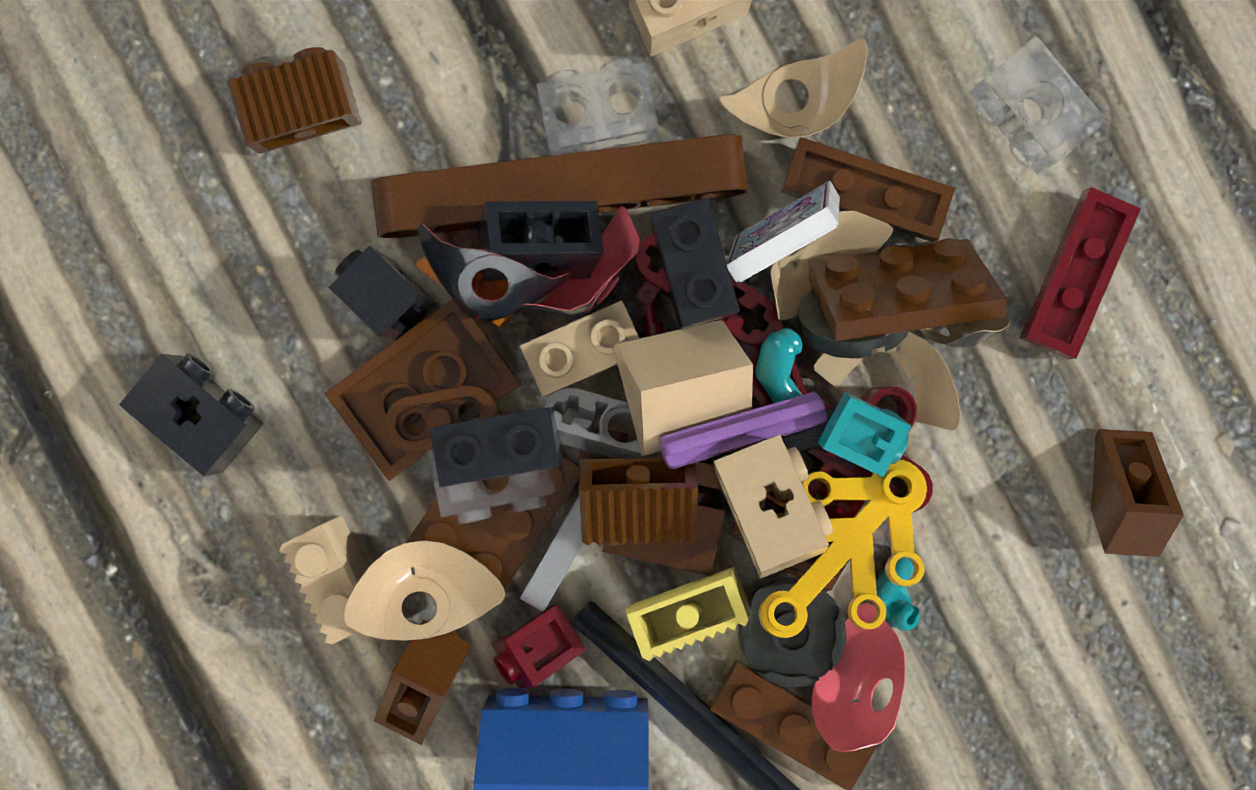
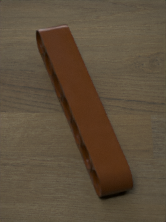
M737 134L715 135L392 175L371 181L377 237L388 239L419 236V224H424L433 234L478 229L486 201H597L598 212L608 213L616 212L621 206L627 210L688 203L705 198L709 200L738 196L749 191L742 136Z

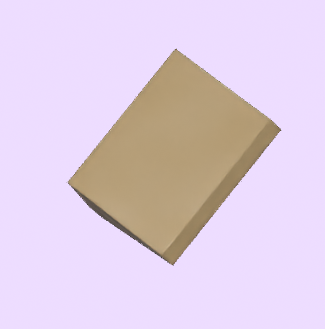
M722 320L619 343L613 346L642 456L661 452L660 438L664 435L752 410L753 364Z

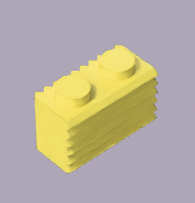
M731 567L711 576L636 602L626 608V614L642 658L650 661L655 655L661 657L665 652L671 654L675 648L682 650L686 644L692 646L696 640L703 642L707 636L714 638L717 632L724 634L728 628L735 631L738 624L746 626L752 610L735 567Z

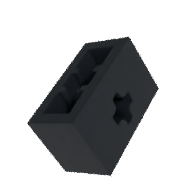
M705 198L651 213L650 226L679 330L729 318L740 312L709 199Z
M597 201L485 202L478 227L479 250L507 257L523 264L538 274L550 278H557L571 273L569 279H590L603 255ZM486 268L481 270L482 281L508 280L504 273L497 269Z
M368 246L363 252L357 249L345 257L335 270L338 278L328 287L379 337L397 340L419 324L438 304L393 259L371 246Z
M188 353L185 356L161 354L121 401L119 406L201 475L208 476L223 473L264 424L252 414L255 407L246 397L230 388L225 392L210 379L214 372L203 361ZM193 401H200L197 409L191 405ZM196 412H198V414L202 416L201 420L193 419V417L196 415Z
M554 407L429 428L439 488L557 468L563 464Z

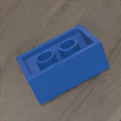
M522 688L497 690L496 695H488L481 712L473 790H649L648 698H637V693L631 690H610L605 692V697H583V692L576 689L551 691V696H529V691Z

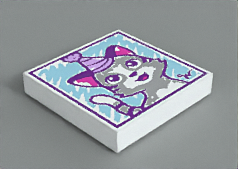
M831 181L826 182L736 235L726 262L728 270L736 282L744 281L837 228L839 223L840 196Z

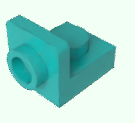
M844 392L820 436L818 444L823 449L884 477L890 464H895L903 456L908 445V432L911 425L895 412L886 408L882 410Z

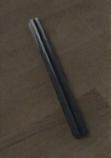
M590 601L576 614L573 624L584 636L754 790H800L719 715L710 711L706 703L655 657L650 661L642 658L636 640L596 603Z

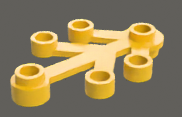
M904 460L890 464L884 477L873 473L871 477L832 478L827 473L814 472L808 475L809 479L802 481L810 503L817 501L808 492V485L813 480L822 481L827 486V497L824 500H820L823 506H826L832 500L869 502L855 518L829 519L833 533L826 536L827 541L832 542L826 551L820 555L789 591L771 593L762 601L759 608V620L766 632L780 638L797 635L807 622L808 613L806 607L849 559L852 600L848 605V617L852 624L860 629H875L879 627L885 620L886 607L884 602L877 596L872 534L886 518L888 519L892 556L889 557L885 566L888 579L893 584L901 587L915 585L922 579L924 563L914 552L911 513L923 504L927 486L921 471L912 463ZM892 478H901L905 481L908 487L905 497L899 498L891 493L889 483ZM779 513L776 514V516L779 519L781 517H784V514ZM900 558H906L913 564L914 572L908 580L900 578L896 573L895 565ZM863 600L872 602L876 608V616L870 623L863 622L857 615V607ZM782 602L791 605L795 612L794 620L787 626L779 624L774 617L776 606Z

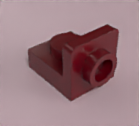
M558 604L551 605L544 612L539 613L509 635L499 637L491 643L497 653L493 658L497 670L508 684L513 685L515 683L518 688L536 687L586 651Z

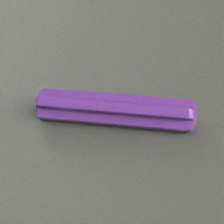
M815 392L664 435L660 438L661 454L668 468L675 469L755 445L779 434L782 437L823 425L827 420L826 406L823 399Z

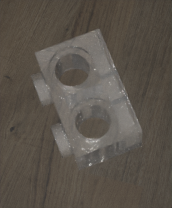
M619 59L603 64L599 72L579 75L577 70H563L550 74L547 77V82L536 84L551 156L618 148L657 140L658 124L646 63L633 65L630 59ZM626 91L632 93L639 103L634 110L620 113L613 110L608 102L614 94ZM566 102L579 103L585 109L583 117L572 124L559 121L555 115L558 108Z

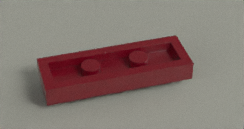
M1093 187L1082 191L1019 337L1020 339L1066 359H1077L1141 208Z

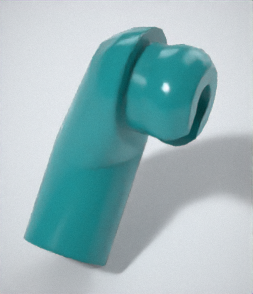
M788 328L780 329L778 332L770 333L762 342L756 366V377L773 403L802 395L790 377L795 355L799 354L802 350V340L797 332Z
M900 558L895 565V570L900 578L908 580L914 572V567L908 559ZM884 566L876 579L877 596L884 602L886 607L885 620L890 627L897 628L900 631H910L916 627L920 620L919 608L912 605L907 587L897 586L888 579Z

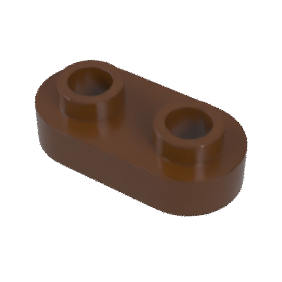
M459 386L399 399L387 411L384 428L389 441L396 448L405 452H420L433 449L430 427L465 422L461 416V410L465 404L471 402L478 406L480 410L479 419L498 416V408L492 395L483 388ZM414 413L420 414L425 420V429L420 434H414L408 428V419Z

